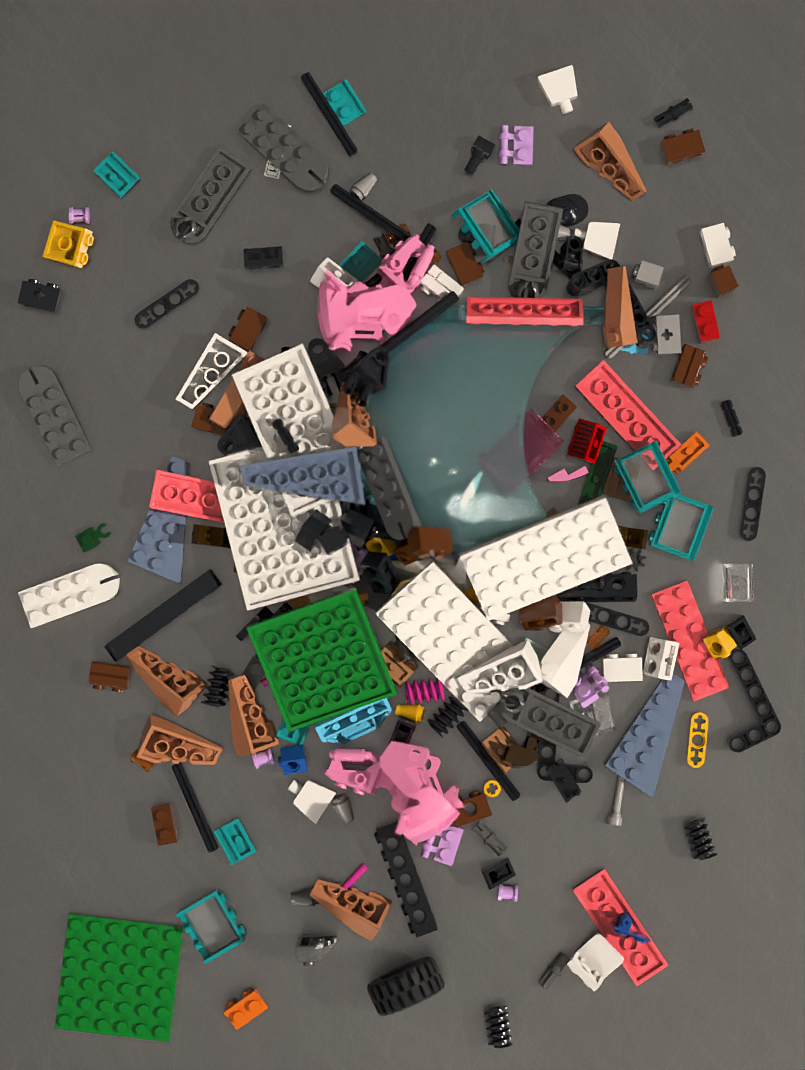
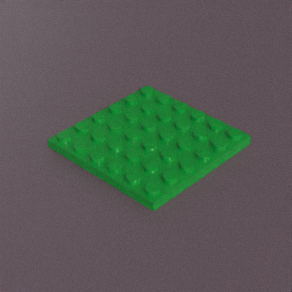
M356 587L246 627L289 732L397 695V690Z
M69 913L55 1029L170 1042L183 926Z

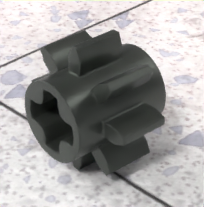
M631 548V553L629 554V556L637 555V560L639 562L634 563L633 565H628L627 570L631 569V567H634V570L638 571L637 566H645L642 563V559H646V556L640 555V553L642 552L641 549L638 550V552L636 553L634 552V549Z

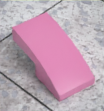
M584 466L568 475L564 468L548 477L547 480L548 482L569 481L589 472Z

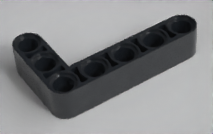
M610 259L575 273L567 283L566 290L571 296H579L603 285L606 289L608 276L606 269L620 267L617 261ZM590 275L594 276L596 280L591 279ZM628 281L633 317L639 321V323L634 321L637 343L635 344L640 348H647L655 339L656 331ZM573 282L578 283L580 287L575 286ZM642 334L646 335L648 339H645Z
M733 649L731 655L728 656L729 663L758 720V723L728 738V748L739 753L777 735L781 730V724L746 652L742 649ZM736 652L742 654V660L739 663L733 660V655ZM748 669L751 673L748 680H743L741 676L742 671ZM752 687L759 689L758 696L751 697L750 689ZM761 704L767 706V712L763 715L758 712ZM773 721L776 724V728L774 731L769 732L767 724ZM752 730L758 731L759 736L756 740H751L749 737V733ZM739 738L741 746L735 749L732 746V741Z
M545 688L541 694L545 696L546 691L550 688ZM556 693L553 700L559 702L560 694ZM539 736L537 751L539 757L537 759L536 773L542 780L553 781L550 775L542 776L540 769L555 762L556 744ZM544 747L551 748L552 754L549 757L542 756L541 751ZM565 763L576 783H588L592 779L593 772L587 765ZM581 769L588 770L589 775L586 779L579 778L578 774Z

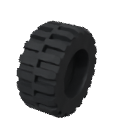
M427 956L389 971L371 981L367 986V991L377 1013L381 1016H387L409 1008L437 994L444 988L445 982L435 960Z

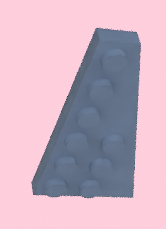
M357 447L241 465L243 484L246 486L365 505Z
M172 456L165 472L189 476L190 463ZM150 508L127 562L181 584L186 515Z
M674 673L671 681L665 679L660 681L604 765L651 798H653L685 682Z

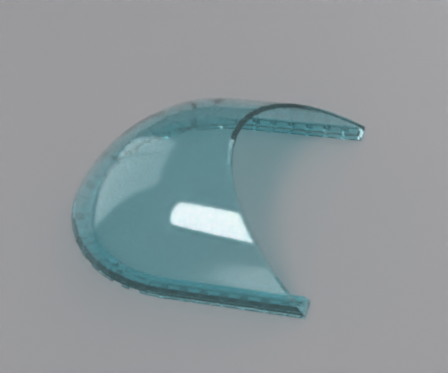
M460 305L448 308L388 353L389 365L386 387L371 395L364 409L370 414L371 418L368 421L370 426L375 428L376 439L386 437L421 522V527L450 529L454 553L464 552L549 518L534 492L527 471L523 441L525 412L530 392L542 366L555 348L582 325L551 326L539 324L533 326L530 324L493 325L490 323L475 325L466 323L467 305ZM583 306V325L603 326L604 306ZM360 465L363 491L372 494ZM473 480L474 497L472 499L469 496L465 510H463L460 502ZM372 495L370 504L377 506Z

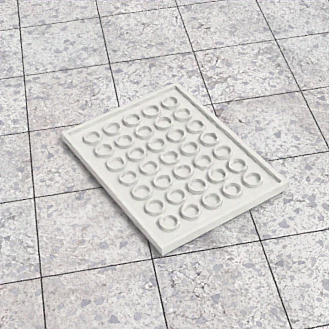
M263 447L209 461L247 611L360 581L350 541L348 545L332 555H327L319 541L311 552L295 542L302 524L316 509L333 520L324 534L336 526L342 529L343 526L340 520L343 514L338 500H331L292 517L281 491L243 484L241 465L268 461Z

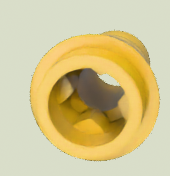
M397 704L395 715L415 723L418 721L422 722L425 707L420 706V704Z

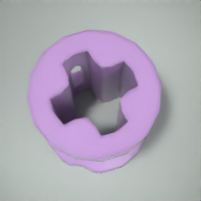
M69 207V223L85 222L89 224V207H85V209Z
M271 748L252 754L256 769L268 763L275 764Z
M500 884L498 887V901L510 899L517 902L518 885L503 886Z

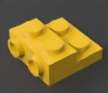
M53 220L42 257L82 269V266L88 261V246H91L94 241L93 232L86 228Z

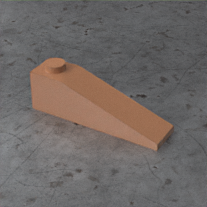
M610 122L597 128L574 146V151L588 167L592 166L599 172L602 178L606 177L610 180L614 187L631 201L646 193L647 190L621 137Z
M626 266L608 269L602 326L605 347L608 348L637 343Z
M249 351L237 372L258 364L265 359ZM232 379L209 419L224 429L230 427L239 415L247 412L234 379Z
M340 389L332 422L333 438L346 447L375 446L377 444L376 431L369 424L370 414L366 412L364 407L358 405L359 402L357 404L355 402L358 394L354 391L352 395H347L345 391L343 392Z
M137 646L125 656L162 705L175 716H179L187 710L207 685L192 671H183L177 668L175 663L170 662L169 664L161 660L158 655L140 646Z
M242 675L228 680L231 734L237 757L253 754L278 745L279 741L276 736L275 727L272 721H268L265 716L264 707L260 706L255 698L256 693L246 676Z
M150 715L142 731L136 757L152 763L172 762V764H179V762H191V764L215 765L222 747L168 720Z
M318 879L310 893L312 898L353 932L370 941H373L392 903V901L374 892L364 893L353 887L351 889H344L339 884Z

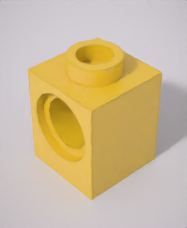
M371 535L369 536L371 540L365 543L370 552L387 553L388 556L393 554L397 547L394 540L372 538Z
M726 626L712 630L703 638L713 659L718 657L724 659L730 656L731 651L737 646Z

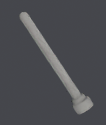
M619 775L612 812L607 816L606 823L621 826L622 818L619 813L625 779Z

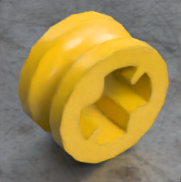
M496 780L486 781L483 787L484 793L488 797H496L501 791V787ZM490 783H494L493 786L497 785L494 794H491V791L487 792Z

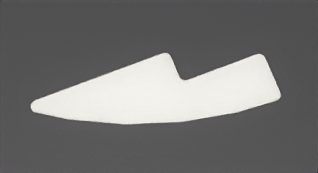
M482 471L472 480L460 502L463 510H465L469 496L472 499L474 497Z

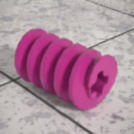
M436 678L435 684L432 679L428 680V684L425 683L424 679H421L420 685H418L416 680L413 681L412 686L409 681L405 683L406 705L408 700L414 705L416 699L422 704L424 698L427 703H430L431 697H433L435 702H438L439 696L442 701H445L443 683L438 678Z

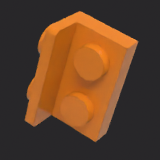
M256 988L252 991L247 989L240 995L241 999L236 1002L232 1000L224 1006L226 1009L223 1011V1014L228 1017L236 1030L268 1009L267 1004Z

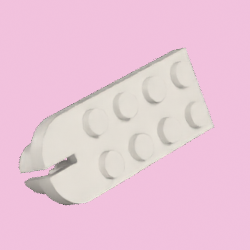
M98 563L18 592L30 628L112 599L118 592L120 578L103 584L100 581L116 576L118 572L107 564Z

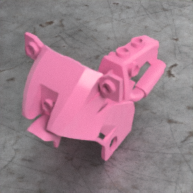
M417 234L409 237L405 242L401 240L394 247L396 251L392 255L387 254L381 261L383 265L379 267L378 274L381 276L382 281L374 287H367L358 281L346 287L327 270L325 272L326 279L320 283L318 290L317 317L325 342L330 344L329 349L345 348L347 351H351L352 343L350 339H375L381 345L388 340L382 336L383 329L390 335H395L403 329L412 317L410 314L417 306L410 294L414 291L415 287L419 286L434 255L435 247L430 244L426 247L419 240L420 236ZM417 257L418 260L410 273L408 281H404L403 270L409 258ZM355 330L375 331L374 334H355Z
M391 741L381 757L365 749L336 748L335 750H330L332 761L329 769H325L324 774L336 782L335 786L346 789L347 786L354 788V793L363 796L365 792L375 795L379 787L388 789L393 796L391 801L392 808L401 814L395 833L399 835L403 833L407 839L412 841L413 845L417 846L418 842L427 840L445 830L460 815L456 808H465V805L458 798L459 789L455 785L443 794L436 776L441 760L438 757L430 756L429 749L425 747ZM427 759L431 761V767L428 770L425 767ZM344 765L370 767L366 771L346 770ZM429 777L433 778L437 791L433 788Z

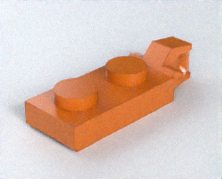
M697 431L666 460L671 472L675 471L678 474L680 471H683L710 446Z

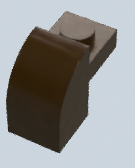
M193 525L191 543L231 548L226 528Z
M617 526L625 547L646 548L648 530Z
M531 732L527 733L522 747L514 743L507 744L500 763L516 769L533 764L539 757V754L533 752L539 745V740H537L539 736Z

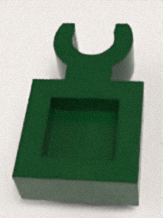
M106 523L100 524L96 531H94L93 527H90L75 535L84 553L100 545L99 538H107L111 535V532L107 534L101 532Z

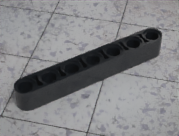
M209 569L106 644L104 648L115 662L216 590L222 583L214 572Z

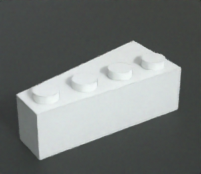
M215 333L175 400L193 409L248 352Z

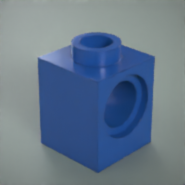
M303 745L280 748L281 756H278L279 768H283L284 775L307 772Z

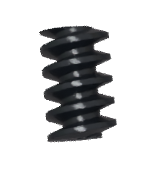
M211 665L215 668V671H209L213 678L207 679L211 686H205L209 693L203 694L207 701H201V703L214 707L225 706L226 703L221 700L228 697L224 692L229 691V687L225 684H229L228 680L230 679L227 677L233 676L234 673L228 669Z
M450 696L448 697L450 704L443 703L445 710L438 708L440 715L433 713L435 720H427L430 727L442 738V732L449 733L447 726L454 728L452 721L459 722L458 715L461 717L465 716L462 710L470 711L457 698Z
M705 817L690 821L684 827V830H690L686 837L693 838L688 844L695 845L691 852H697L693 859L704 860L718 855L717 853H711L716 848L710 845L713 839L707 838L711 834L710 831H704L709 827L708 824H703L706 820Z
M507 1006L492 1007L484 1012V1015L490 1016L485 1022L491 1023L490 1026L486 1027V1030L492 1031V1033L487 1035V1038H493V1041L489 1042L488 1045L494 1046V1048H506L513 1045L512 1042H508L512 1039L511 1035L506 1034L510 1032V1027L506 1026L509 1024V1020L504 1019L508 1016V1012L503 1011Z

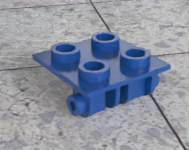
M621 913L616 923L611 922L616 933L623 936L630 934L634 940L643 944L645 941L651 942L647 935L630 929L632 919L627 913Z

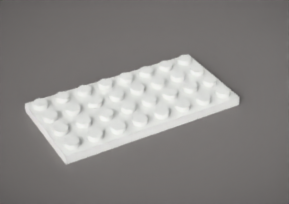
M303 344L232 374L268 461L347 448L341 442H337L332 436L334 415ZM280 418L283 421L284 427H287L294 438V442L299 446V450L296 453L291 454L288 451V446L283 443L277 430L272 426L274 420ZM281 491L292 517L332 500Z
M605 495L459 553L488 621L632 564Z
M433 561L375 612L449 691L470 710L479 722L500 703L501 698H505L503 696L505 691H501V689L466 694L459 682L458 676L507 650L513 644L490 620H487L486 616Z

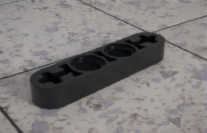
M193 279L184 281L140 311L135 316V324L140 329H148L194 298L200 291L199 284ZM189 283L191 285L195 284V292L188 291L185 293L188 297L184 299L183 294L178 290L182 288L184 292L188 289L187 285ZM172 294L180 295V302L178 304L170 302ZM158 304L163 305L165 308L164 313L161 315H157L154 312V307ZM148 310H150L151 314L156 318L154 320H152L151 317L147 319L146 325H144L143 323L139 324V317H147L149 315L147 313Z
M760 467L750 469L747 475L739 535L745 541L754 540L758 533L766 473ZM756 470L762 475L757 480V484H761V487L750 486V483L754 484L755 477H752V473H755ZM756 489L759 492L757 500L749 498L750 490ZM747 509H755L756 517L754 519H749L746 516ZM744 520L755 522V526H750V531H753V535H750L749 538H746V534H743V531L748 528V524H744Z
M585 603L590 611L594 612V608H598L595 613V620L591 619L593 615H589L590 622L637 636H644L649 631V623L644 619ZM601 611L608 612V621L601 622L598 615ZM621 616L626 617L628 621L627 625L623 628L617 625V619ZM631 618L635 619L634 624L639 625L640 622H643V626L646 627L645 631L642 630L641 633H638V629L632 627V631L628 630L631 625Z

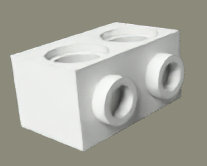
M650 637L642 674L671 681L679 643Z

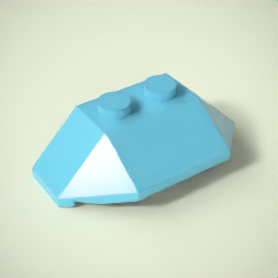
M387 698L319 721L314 727L322 742L328 741L345 744L380 728L388 713L392 711V708Z

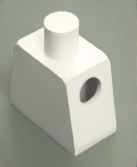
M572 65L537 77V82L551 107L560 105L562 114L573 111L570 101L577 98V89Z
M589 222L587 230L575 228L574 235L580 237L584 242L583 251L604 260L613 259L620 224Z
M309 779L304 786L293 780L288 788L289 791L297 795L293 804L315 824L336 794V791Z

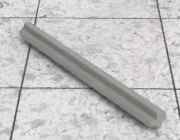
M683 275L645 311L650 321L691 283L688 276ZM624 346L607 348L604 350V355L608 359H612Z

